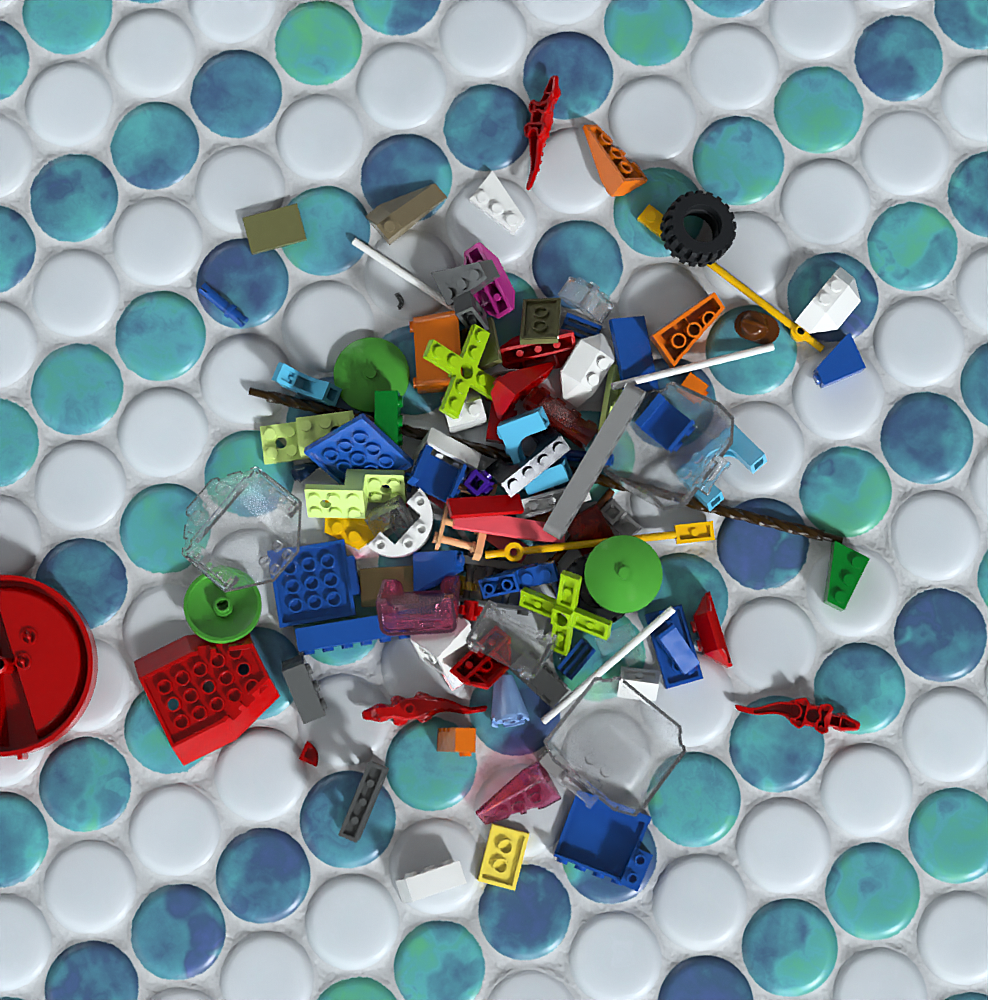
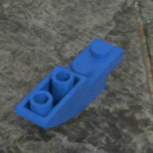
M555 561L541 564L537 562L482 578L478 582L483 599L518 592L524 586L533 587L556 582L560 578Z

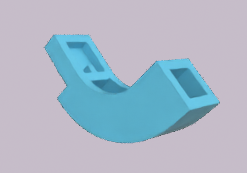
M278 362L271 379L294 393L334 407L342 391L341 388L330 382L305 375L281 362Z

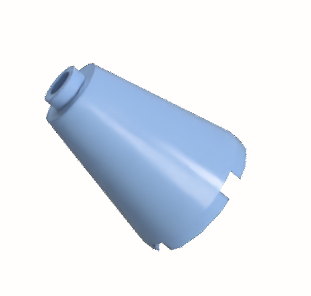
M505 672L493 684L491 725L495 728H499L498 724H504L505 728L524 724L525 719L529 721V714L514 677L509 675L508 672Z

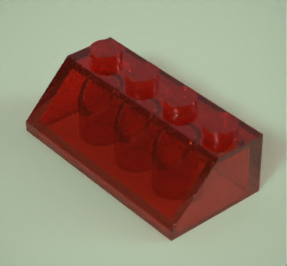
M536 386L523 401V408L530 411L543 406L550 422L549 426L585 451L599 431L596 428L597 425L589 419L586 421L581 418L582 414L577 410L568 409L565 406L566 403L560 398L554 399L551 397V393L544 387L539 388Z

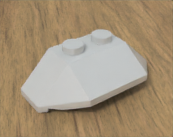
M839 267L796 319L795 323L809 334L838 330L861 301L855 278Z
M601 333L578 340L560 370L561 398L578 408L596 392L615 360L613 341Z

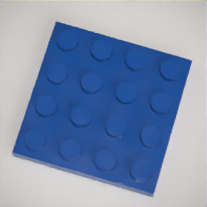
M363 413L306 446L304 449V453L339 485H344L347 469L407 470L414 463L411 457Z
M344 539L268 552L280 628L356 616Z

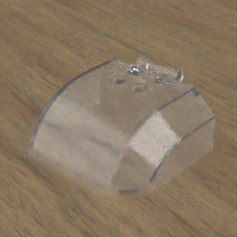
M673 381L666 384V388L659 391L655 388L644 397L612 452L614 454L613 466H604L603 472L629 492L664 511L686 506L698 490L708 496L711 492V487L723 471L730 467L731 463L724 459L723 456L733 444L734 417L720 402ZM658 393L664 396L666 401L686 417L695 421L694 427L696 429L689 437L685 436L682 439L683 445L677 452L673 450L672 453H669L635 425V421Z
M613 676V678L606 679L594 677L543 741L552 761L567 772L566 776L559 783L562 787H567L586 803L585 806L589 809L600 799L613 811L634 817L648 805L686 753V747L683 745L681 738V725L621 676ZM573 777L575 780H577L581 785L588 789L593 794V796L590 797L583 790H581L577 785H575L571 781V778Z

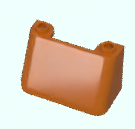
M455 311L413 317V321H409L410 333H414L417 377H413L414 389H418V394L446 392L451 380L448 377V373L424 359L423 355L429 340L434 339L460 356L459 318L456 316Z

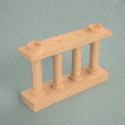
M459 484L458 489H460V492L470 494L465 485ZM497 484L492 486L493 490L488 496L495 495ZM445 503L438 532L435 531L432 543H436L434 550L438 551L441 543L470 550L473 553L472 560L479 561L483 554L487 534L474 532V535H477L476 541L472 542L444 536L445 525L450 527L453 525V519L447 518L448 508Z

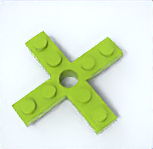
M477 324L471 325L460 356L434 339L429 340L423 355L424 359L447 372L448 377L451 378L439 411L452 419H458L470 387L493 401L490 392L494 387L493 382L495 378L478 368L490 333ZM461 367L464 369V377L461 375Z
M564 569L560 577L557 599L524 586L521 590L519 606L551 618L550 624H553L549 649L567 656L570 652L573 628L607 641L610 637L613 621L577 607L582 576Z

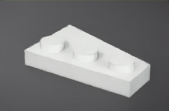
M492 171L469 201L514 235L525 222V218Z

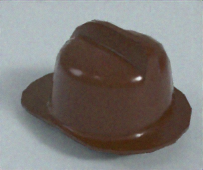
M747 310L740 313L735 320L737 334L746 340L766 345L774 342L779 335L780 328L778 322L769 315Z

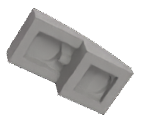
M613 499L599 512L620 535H636L642 529Z

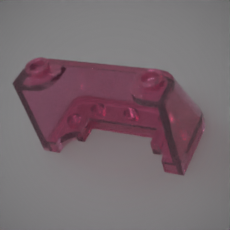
M459 576L445 577L441 582V590L404 592L402 583L396 579H383L376 599L381 632L388 636L440 634L455 631L458 624Z

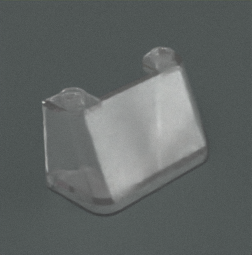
M488 600L466 638L468 648L475 653L479 651L519 672V675L526 680H530V678L535 679L555 649L558 636L550 631L544 635L543 630L537 631L507 615L503 609L500 611L496 608V603Z

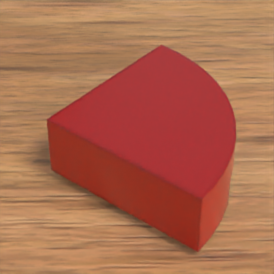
M307 741L299 759L317 767L319 760L318 752L314 745Z

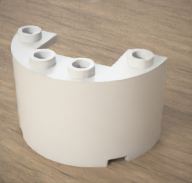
M420 488L407 502L408 506L420 516L419 519L396 544L379 532L368 545L371 550L385 557L403 558L419 551L427 543L433 530L434 515L427 496Z

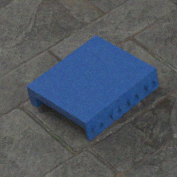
M577 789L553 856L557 857V862L565 865L571 862L575 864L574 868L584 872L586 869L594 871V876L604 879V876L612 878L611 882L622 886L620 881L634 848H640L652 817Z

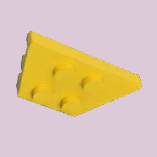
M367 511L366 519L325 518L324 532L338 540L344 539L346 544L360 550L372 541L379 532L383 533L389 529L392 523Z

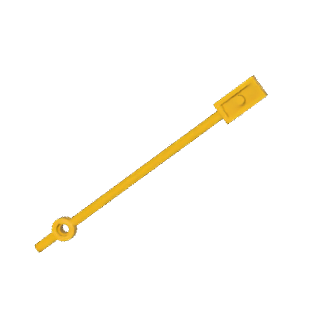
M648 204L637 220L661 238L663 231L660 230V224L663 222L662 218L664 215ZM717 263L707 264L709 268L788 327L791 338L794 341H806L819 352L824 349L825 346L813 338L797 323L792 322ZM799 328L803 329L804 334H799L797 330Z
M713 521L674 525V531L631 535L645 542L675 539L676 544L715 540ZM607 538L522 547L519 543L512 542L507 544L504 549L484 551L485 559L505 557L511 562H516L523 555L596 547ZM512 548L516 549L517 554L515 556H512L510 554V550Z

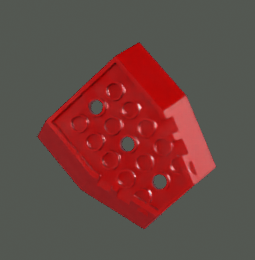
M250 633L238 641L225 644L206 641L196 634L186 635L134 661L138 678L172 749L183 766L237 740L280 697L255 648V643ZM242 664L249 666V672L246 675L239 673V666ZM207 681H211L214 684L213 691L209 693L204 690V684ZM171 699H176L179 702L176 710H171L168 706Z

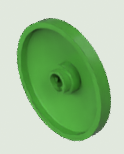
M367 337L352 342L340 353L334 366L335 386L342 389L340 397L347 405L360 412L375 413V391H399L400 396H404L409 385L410 371L404 354L396 345L382 338Z
M629 535L613 536L600 542L590 553L584 569L585 585L593 600L608 611L622 614L632 613L646 607L658 594L663 577L662 565L655 550L645 541Z
M228 568L213 569L196 578L189 586L183 604L185 618L191 630L200 638L219 644L232 643L247 636L257 625L262 611L261 595L256 584L244 573Z

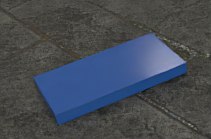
M636 316L608 320L620 381L656 372L645 317ZM657 380L635 385L646 392L659 390Z
M682 604L673 606L676 612L650 634L666 689L703 679L699 664L697 665L698 670L690 676L687 673L682 675L655 639L674 624L697 658ZM666 609L645 614L647 626Z

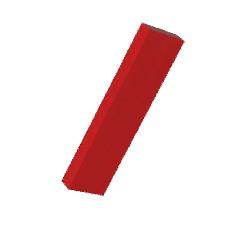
M515 494L512 498L508 495L448 498L446 501L450 519L513 515L524 512L520 494Z

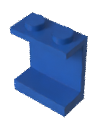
M660 393L635 421V425L669 453H672L673 450L677 452L683 445L682 439L685 436L689 437L696 429L694 427L695 421L686 417L666 401L665 397Z
M426 444L418 455L407 483L446 503L448 498L458 497L460 493L458 487L467 476L465 470L468 465L463 464L458 469L431 455L433 447Z

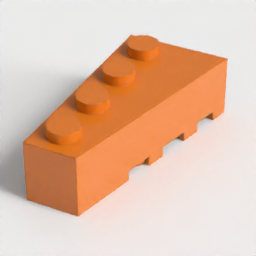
M715 292L707 295L649 336L669 368L677 365L679 360L725 309Z
M438 728L437 751L459 752V756H472V752H476V728Z

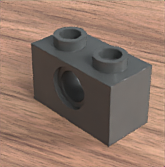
M470 291L452 298L455 314L468 332L471 325L477 324L486 331L490 329L487 313Z

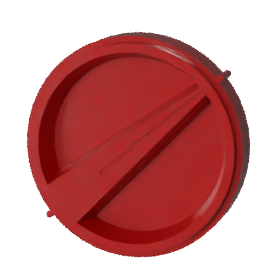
M0 575V757L17 756L18 760H27L29 753L48 747L67 734L84 714L94 693L97 681V648L88 622L69 598L53 587L34 579L16 575Z

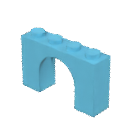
M543 406L505 419L497 426V434L505 444V452L511 457L512 465L527 459L522 450L523 439L545 430L549 426L550 422ZM566 457L557 460L523 488L528 496L570 481L573 473Z
M735 424L726 428L718 439L712 440L704 451L697 453L689 464L683 465L677 473L679 481L709 511L724 500L722 492L707 477V470L713 461L725 456L734 457L752 474L767 462L765 453Z

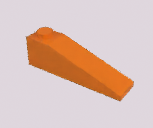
M598 125L583 126L601 182L611 197L624 196L648 181L640 167L635 162L630 163L624 157L626 153L622 149L619 150L612 145L613 140Z

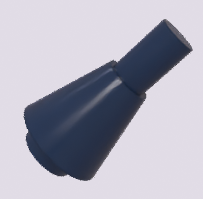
M315 462L292 465L293 470H291V474L295 481L298 480L301 483L320 467Z

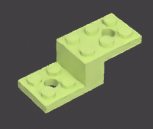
M353 410L298 417L296 422L260 426L264 464L310 459L304 453L305 447L330 433L333 428L340 427L354 419ZM278 439H286L287 444L284 448L276 446Z
M347 469L344 485L305 484L304 489L308 517L366 519L368 502L406 503L405 470Z

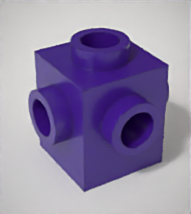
M475 469L467 475V480L463 484L468 488L467 491L476 497L488 496L492 492V486L495 482L491 479L493 476L485 469L483 471ZM483 480L484 483L480 487L479 482Z

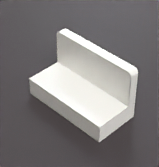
M621 666L618 696L655 701L659 686V671Z

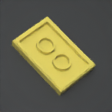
M492 823L477 881L515 891L530 833Z

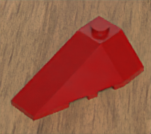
M552 361L510 371L504 376L499 375L494 380V387L490 392L497 418L501 420L509 414L520 399L523 401L532 389H536L551 374L557 363Z

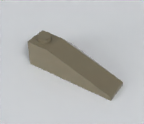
M434 183L382 203L365 217L390 245L447 199V196Z

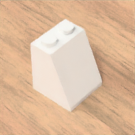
M469 389L458 419H452L444 414L450 434L487 424L482 399L479 392L474 389Z
M456 615L414 635L410 639L420 659L447 678L452 674L449 672L450 669L478 643L475 638L476 634L470 628V622L465 618L460 619Z

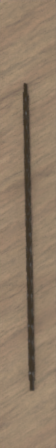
M251 387L249 389V395L295 409L311 411L319 415L350 411L306 399H298L279 392H267ZM354 412V418L359 416L361 413ZM364 414L374 423L375 417ZM403 424V427H401L403 436L423 440L429 431L413 428L406 424ZM449 436L481 453V455L512 462L511 457L506 454L505 450ZM570 466L572 473L574 475L577 468ZM599 474L594 483L708 513H715L735 520H744L751 524L774 528L795 535H803L819 541H837L841 544L843 542L842 536L826 533L825 530H818L810 526L759 515L739 508H731L723 504H718L709 511L695 497L644 486L624 479H616L604 474Z

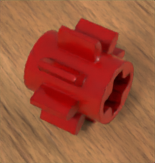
M464 600V605H459L458 614L463 615V618L466 620L477 621V616H482L483 607L478 606L479 601Z

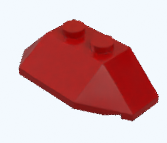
M559 329V343L520 345V335L515 336L500 347L502 366L508 369H523L554 361L557 363L554 369L561 368L576 345L574 331Z
M706 592L692 616L690 626L692 632H696L698 640H695L698 651H702L704 656L728 668L733 665L711 593Z
M495 626L449 672L465 685L488 690L511 667L510 638Z

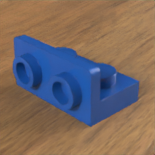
M634 848L620 884L638 892L653 855Z

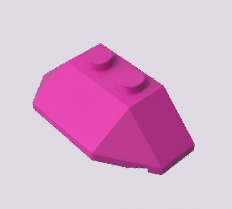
M478 242L464 252L465 259L463 265L486 260L493 261L500 277L473 296L487 314L499 319L514 310L515 290L498 257L481 242Z

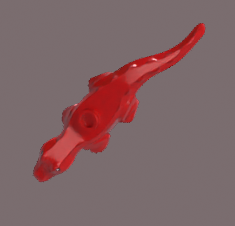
M557 75L551 76L540 102L532 99L529 103V112L532 113L531 119L524 126V136L529 138L531 158L530 174L526 185L527 190L533 187L537 174L540 171L541 157L544 155L543 148L546 146V140L549 137L554 121V105L561 96V89L558 83L559 77Z
M419 691L411 698L393 696L389 705L384 703L376 704L364 710L362 718L376 722H384L393 718V723L401 726L407 723L408 720L415 719L425 723L440 712L460 714L484 712L487 710V706L467 707L449 699L434 697Z
M806 697L791 701L773 702L760 707L735 705L738 711L753 715L777 714L784 716L796 728L800 729L806 725L814 727L821 734L829 732L828 727L842 732L857 731L860 728V723L847 714L832 713L834 708L831 704H820L819 706L810 704Z

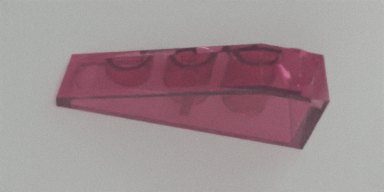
M538 761L521 770L476 811V815L487 825L508 819L511 814L520 812L522 815L527 813L526 810L538 807V810L546 808L561 800V796L548 772Z

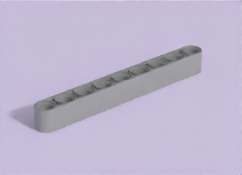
M627 383L547 519L543 531L559 540L562 539L643 401L646 391L631 383Z

